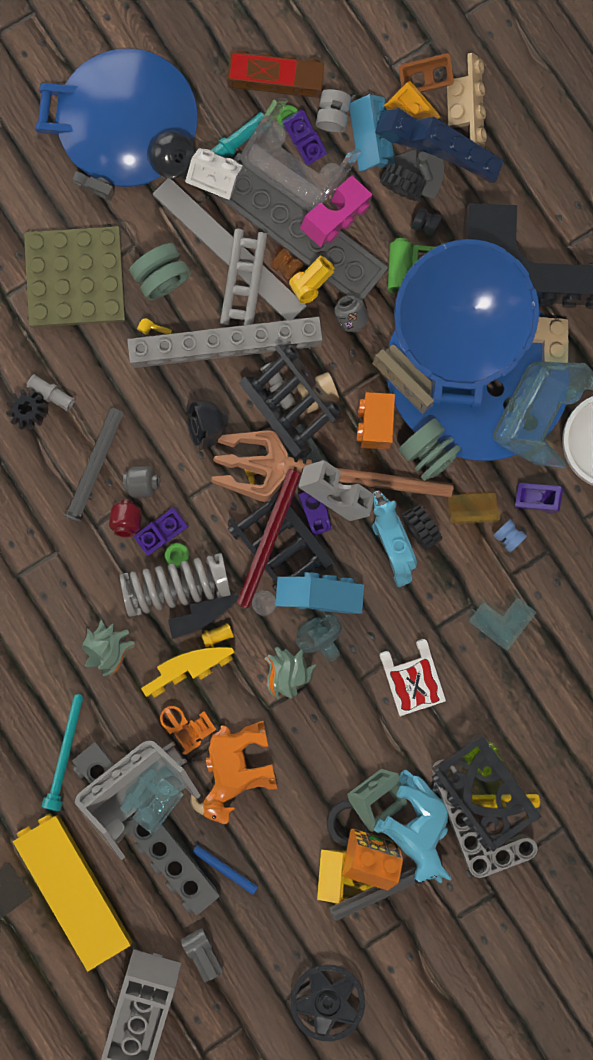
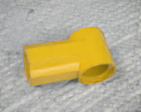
M319 256L305 272H299L291 277L289 285L301 304H307L316 299L318 296L317 289L334 273L335 267L326 257Z

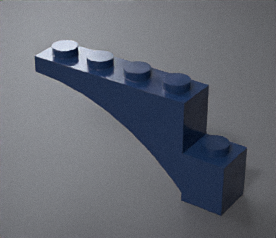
M400 108L383 111L375 131L376 134L391 143H397L434 155L468 170L489 183L497 181L504 162L437 118L416 119Z

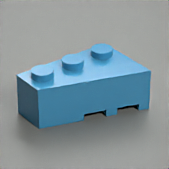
M308 572L304 574V577H278L275 606L362 614L364 585L354 583L355 579L340 578V581H337V576L323 575L322 578H319L318 573Z

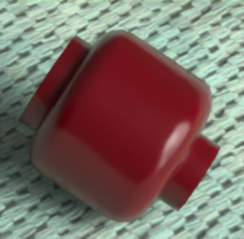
M122 500L111 508L109 527L116 536L129 538L140 529L142 511L134 505L133 501Z

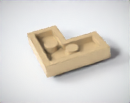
M539 317L533 343H542V366L566 368L568 365V319Z

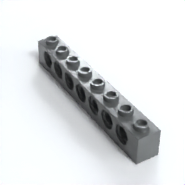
M98 741L94 742L72 760L75 764L72 767L81 779L85 777L90 784L97 779L92 774V769L95 765H101L105 772L115 765V762ZM148 803L140 807L134 816L128 817L122 822L126 827L125 834L127 836L131 834L137 841L134 844L137 850L143 856L147 854L152 860L150 863L151 867L158 875L162 873L168 881L165 884L173 894L178 892L183 898L181 904L188 913L194 912L197 916L220 897V892ZM145 822L150 825V835L143 836L139 833L138 826L140 823ZM156 842H163L166 845L167 851L165 854L158 855L154 852L153 846ZM173 861H178L182 865V872L179 874L171 873L169 864ZM191 880L197 883V892L188 893L185 890L184 884L187 881Z

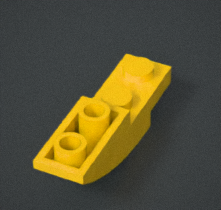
M217 647L195 650L179 655L157 666L161 676L141 689L146 697L152 695L155 698L166 691L164 686L173 682L176 685L187 678L185 673L188 671L193 679L199 677L202 680L213 673L211 668L218 663L222 667L232 661L231 655L235 652L233 648Z

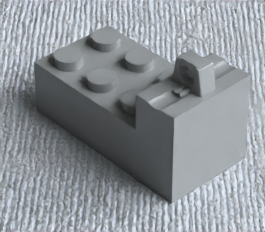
M133 950L101 1060H154L176 987L181 963L162 958L163 955L157 953L152 955Z

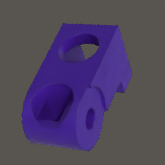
M306 492L298 494L312 535L315 536L331 531L326 506Z

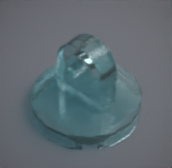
M328 614L322 620L318 617L306 623L297 634L299 638H296L295 642L300 650L302 649V652L310 653L320 650L328 661L333 662L340 657V653L333 641L340 635L342 624L335 615Z

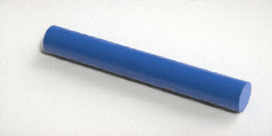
M197 845L192 852L253 895L257 890L258 886L201 846Z

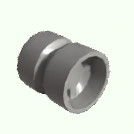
M323 90L319 103L321 109L317 114L316 126L328 132H344L348 119L345 113L349 112L351 96L339 90Z

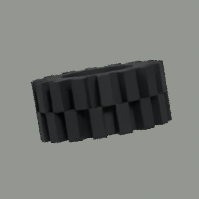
M391 163L388 164L380 180V183L387 187L388 190H392L395 194H399L409 200L412 199L413 201L419 200L427 184L416 173Z
M416 504L401 515L408 530L424 550L430 549L443 539L438 531V527L421 505Z

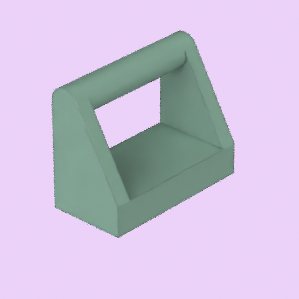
M380 769L347 794L351 805L371 832L374 831V827L379 819L385 821L387 816L392 817L407 805L406 798H399L397 796L399 787L402 786L398 773ZM389 791L395 802L374 818L370 805Z

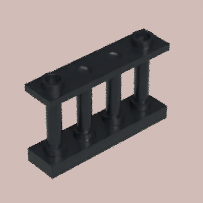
M277 345L275 349L281 357L259 378L256 376H245L239 384L294 457H303L312 451L308 446V440L329 420L332 423L343 422L345 418L341 414L342 409L340 406L330 400L300 361L296 349L290 345ZM287 364L295 375L277 393L271 396L266 391L265 384ZM302 383L309 394L288 414H284L279 408V403ZM316 401L323 410V413L302 433H299L293 426L294 421Z
M279 491L238 524L232 518L228 520L230 524L228 531L235 540L240 538L254 557L262 536L251 543L243 531L274 508L280 493ZM290 506L279 534L287 528L289 530L293 528L298 536L295 537L296 540L270 559L264 569L275 583L272 585L275 592H277L278 577L272 570L301 548L305 549L308 547L313 555L310 556L311 559L288 577H304L306 572L309 573L316 567L320 568L323 566L326 570L333 564L332 559Z

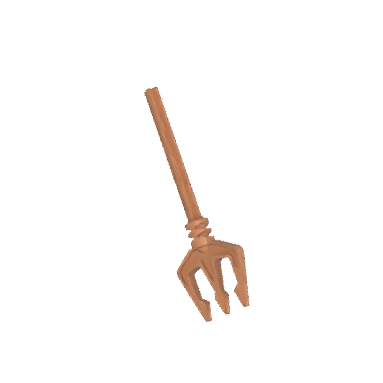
M267 430L222 435L218 439V442L230 447H235L239 442L263 445L266 447L267 455L239 458L230 454L215 456L213 461L229 468L240 467L263 475L265 481L263 485L239 483L231 475L213 476L211 482L256 500L266 502L283 485L288 470H295L301 473L302 476L304 466L313 463L311 459H307L305 464L301 458L298 459V462H295L293 457H288L285 447L274 431ZM336 468L341 471L338 483L360 484L361 486L452 497L454 488L453 483L432 480L424 482L422 479Z

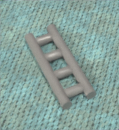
M235 229L220 324L229 325L230 318L244 320V325H252L254 323L267 233L258 232L257 239L243 237L244 230ZM241 247L256 249L253 263L239 261ZM238 271L252 273L250 287L236 285ZM234 294L248 296L246 311L232 309Z

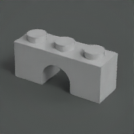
M325 460L304 466L299 483L300 489L348 521L370 516L374 501L373 493L360 484L343 485L338 483L341 471Z

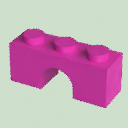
M350 176L336 189L331 200L339 210H330L320 202L305 215L300 229L320 247L327 241L332 243L342 228H349L358 214L362 216L369 209V201L373 194L353 176Z

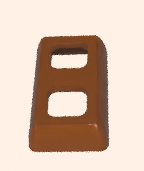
M448 53L399 66L401 88L407 82H412L411 77L413 74L421 72L424 73L425 84L417 88L420 93L454 84L451 56ZM446 67L447 80L436 83L434 70Z

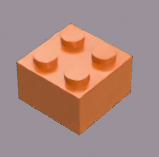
M366 392L364 399H360L358 417L362 418V423H358L357 441H361V448L390 449L393 439L395 394Z

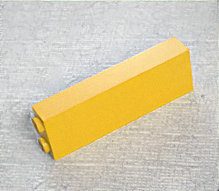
M50 813L38 820L40 825L31 830L28 826L16 833L18 838L12 842L88 972L131 946L133 942L59 814L52 817Z

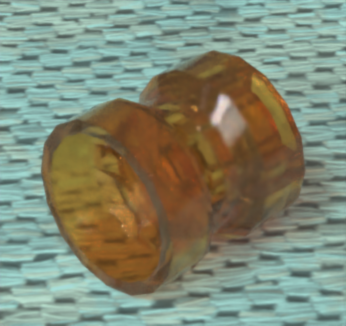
M284 248L275 257L270 267L275 271H280L289 282L291 277L301 270L304 263L299 259H294L291 256V252Z

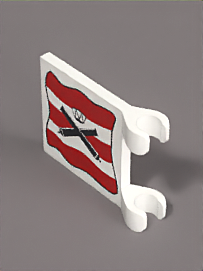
M425 639L416 642L421 658L397 666L393 665L388 651L380 653V659L399 716L446 701L428 643Z

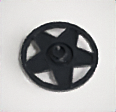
M319 965L313 967L297 980L292 990L291 1012L294 1021L306 1035L313 1039L336 1041L345 1038L357 1028L364 1015L365 996L357 978L340 966ZM321 971H335L345 975V977L331 984ZM309 977L311 994L296 999L300 986ZM355 987L360 999L359 1012L347 1002ZM298 1014L314 1016L315 1032L303 1024ZM335 1021L351 1025L341 1033L329 1035Z

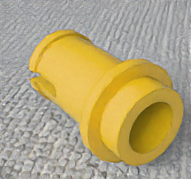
M228 623L210 631L206 629L204 630L205 633L201 634L206 648L209 646L213 648L214 644L233 638V633Z

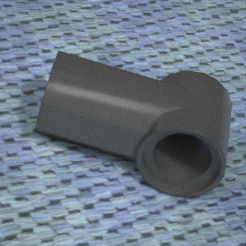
M203 927L181 939L185 952L190 959H193L204 982L210 981L223 973L222 966L212 950V943Z

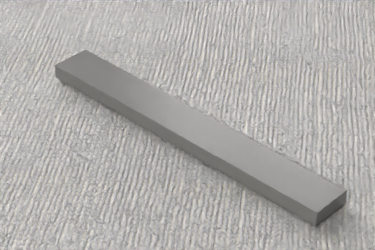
M167 178L153 193V197L229 267L233 237L174 181ZM241 247L239 261L253 263L254 256L244 247ZM262 266L258 295L286 321L294 320L306 308V305L301 304L297 297L266 267ZM238 271L237 275L250 287L252 273Z

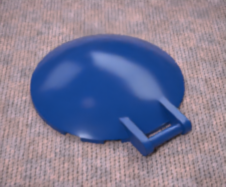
M138 49L107 51L83 63L69 77L65 85L40 84L41 102L39 120L35 125V131L42 134L59 135L68 157L79 169L95 179H98V177L106 179L112 186H141L161 177L152 169L147 160L149 143L160 132L176 130L185 134L192 143L194 141L198 114L192 89L185 77L174 65L154 53ZM51 95L58 96L55 123H48Z
M463 239L439 245L428 251L414 263L400 285L394 311L396 334L400 346L409 361L421 373L432 379L431 398L434 400L433 404L439 405L440 402L471 405L472 408H480L483 385L489 384L491 381L505 376L519 364L518 362L525 352L529 350L534 340L539 320V303L536 289H534L529 273L522 263L504 248L493 243ZM442 387L470 388L472 391L471 395L442 393Z

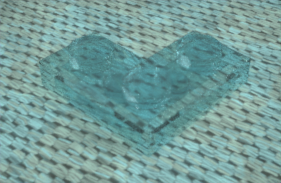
M519 598L513 601L503 616L482 602L468 622L505 651H508L537 612Z

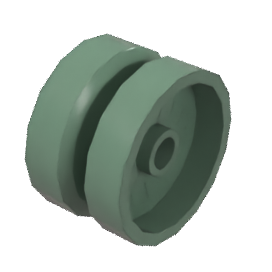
M174 243L163 244L147 252L133 263L129 269L134 280L143 283L140 289L149 301L167 295L181 286L191 276V271L185 261H178L180 253Z

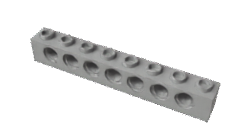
M319 317L127 339L132 368L276 352L275 347L277 345H290L295 349L322 346Z

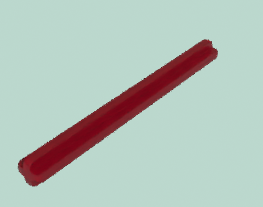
M288 470L238 597L237 604L241 607H250L301 477V473L295 470Z

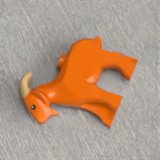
M264 721L246 726L235 734H231L230 729L222 725L220 726L221 730L211 737L209 746L210 757L206 758L208 772L214 773L215 785L201 804L191 794L190 803L195 811L209 820L227 824L229 822V814L235 807H224V802L251 788L266 787L268 789H277L272 764L247 769L243 749L249 744L269 747Z

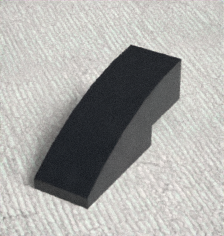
M238 594L190 604L192 614L168 619L172 639L190 635L217 621L237 603Z

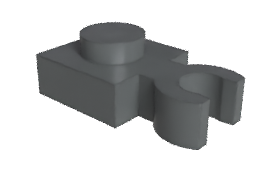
M78 171L73 176L72 180L75 185L85 188L90 193L111 202L115 193L109 181L98 177V179L89 178Z

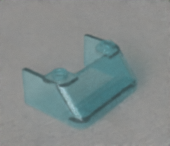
M537 361L529 365L493 432V439L501 447L535 465L565 468L567 463L543 440L561 405L577 402L585 389L593 390V371L585 363Z

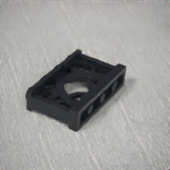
M480 733L432 768L436 773L432 778L440 789L445 786L450 792L447 796L448 800L455 809L460 806L465 814L461 817L470 829L472 827L477 829L479 835L476 838L484 849L489 846L494 852L522 829L542 817ZM475 747L479 748L470 765L460 760V758ZM453 765H460L467 769L466 775L460 771L454 772L459 775L457 782L450 781L447 776L448 769ZM486 766L491 768L489 776H483L477 772L478 768L482 772ZM475 777L484 782H494L499 779L504 782L496 792V805L498 808L484 807L472 803V786ZM463 788V802L454 789ZM505 793L511 795L509 802L504 801L507 807H503L501 802V796ZM470 812L483 816L480 824H478ZM526 812L527 815L512 826L509 825L507 816ZM496 817H502L504 823L502 832L498 835L489 834L486 830L487 823H494V829H496L498 826V819Z

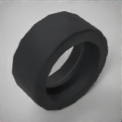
M342 800L329 811L327 830L336 843L347 847L349 838L343 837L338 833L335 822L341 811L354 808L349 800ZM364 825L363 832L372 834V832L368 830L366 825Z

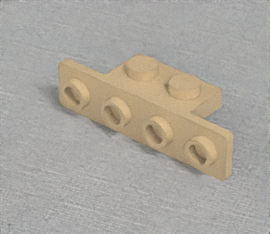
M468 53V76L456 78L453 85L447 86L448 126L454 129L470 125V140L485 149L484 142L487 140V134L484 129L486 111L483 106L485 87L482 83L484 63L474 53Z

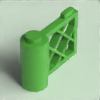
M397 238L394 242L390 243L388 292L398 294L404 277L418 260V252L427 253L435 247L413 245L405 238Z

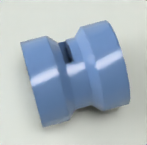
M511 519L493 535L498 541H503L505 549L509 553L527 537L523 531L515 529V523Z

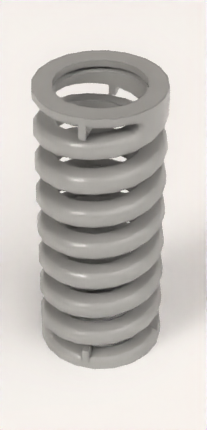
M222 553L215 554V560L213 556L206 557L207 576L201 560L195 558L193 560L194 579L188 562L182 561L180 564L182 584L176 566L173 563L168 565L169 586L161 566L155 568L156 588L150 570L143 569L144 594L136 572H130V580H128V573L120 574L121 588L128 616L142 614L141 609L144 613H149L152 609V602L158 611L164 608L165 600L170 608H174L177 605V595L183 605H188L190 602V592L193 600L199 603L203 597L202 587L206 597L212 600L215 598V584L218 589V598L230 596Z

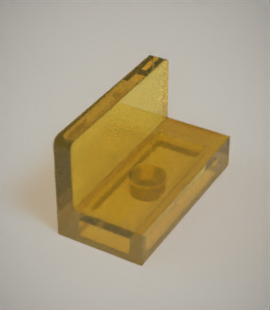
M495 493L461 494L448 497L449 524L498 522L500 520V510H497Z

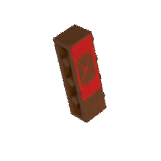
M245 50L230 52L227 84L229 88L321 98L325 63L317 59H307L305 61L297 60L293 56L280 58L274 57L269 53L255 55Z

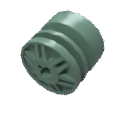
M437 418L429 421L398 449V452L407 462L417 457L420 459V462L414 469L416 472L426 466L428 470L421 475L424 482L443 472L455 461V456L462 450L459 445H456L449 452L445 451L444 448L454 439L451 437L439 443L437 439L446 429Z

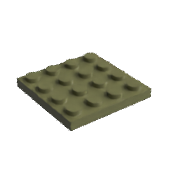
M119 226L24 232L30 328L125 322Z

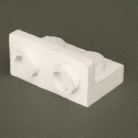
M199 148L191 159L185 182L229 200L243 166L231 158H223L214 154L211 150Z

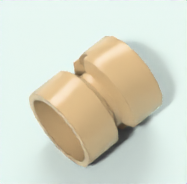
M327 372L317 376L315 380L330 400L335 403L339 402L338 393L330 374ZM302 383L297 386L301 400H303L309 392ZM315 401L306 411L307 413L320 409V406Z

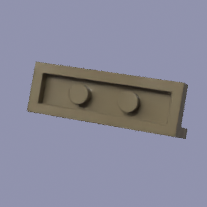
M391 345L386 351L382 349L376 354L372 364L422 414L434 405V400L431 398L432 382L395 345Z

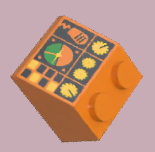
M352 828L350 830L342 877L388 891L397 885L400 879L403 858L399 846L394 841Z

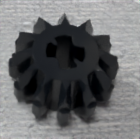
M22 389L20 390L21 397L13 394L12 398L15 402H7V406L12 409L8 410L6 415L13 417L10 421L13 425L19 423L18 428L20 430L25 428L26 423L28 429L33 430L34 422L38 426L42 425L38 418L47 417V414L41 410H45L48 406L46 403H41L43 400L42 395L35 397V391L30 390L27 396L25 390ZM29 405L32 411L25 414L22 409L27 408Z

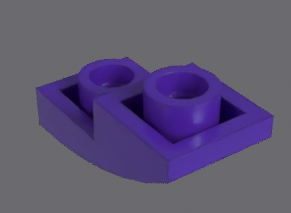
M302 109L281 121L296 150L307 166L327 154L318 134L314 132Z
M173 507L133 537L145 554L149 556L186 530L189 525L176 507Z

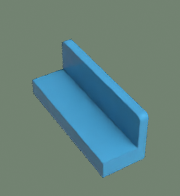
M369 94L350 103L349 109L359 171L364 172L376 166L387 168L389 163L395 164L392 143L375 133L382 112L387 110L384 106L386 104L385 97Z

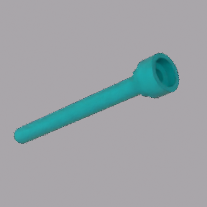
M76 694L73 698L51 791L43 798L41 806L46 809L61 811L62 796L59 795L83 702L81 694Z

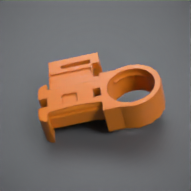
M169 706L161 712L160 722L169 734L174 733L185 750L183 754H188L200 746L203 738L217 730L205 711L199 714L200 718L195 722L191 720L186 725L188 720L184 712L179 707ZM169 709H175L181 714L182 721L180 724ZM164 713H166L175 728H171L165 723Z

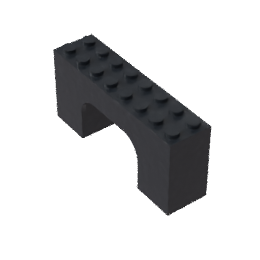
M468 204L464 215L463 239L493 243L504 248L513 257L518 259L529 273L533 287L537 292L540 307L562 304L564 308L586 305L587 309H593V265L532 262L521 254L517 246V205Z

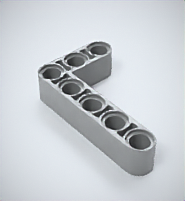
M439 760V761L435 762V764L433 765V767L436 766V765H438V764H439L440 762H442L443 760ZM451 766L448 779L452 782H457L459 776L454 773L457 772L455 767ZM437 785L465 864L472 875L478 878L486 877L535 857L538 850L537 844L525 834H519L510 838L494 852L489 846L484 849L476 838L479 832L475 827L470 829L466 823H456V816L462 813L463 810L460 806L455 809L451 802L447 800V793L449 792L444 786L440 789ZM463 788L456 789L459 792V798L463 802ZM475 836L476 842L473 846H464L466 837ZM524 841H528L530 843L529 850L524 853L519 852V845ZM500 850L507 851V857L503 861L496 860V854ZM477 859L484 860V866L480 870L473 869V863Z

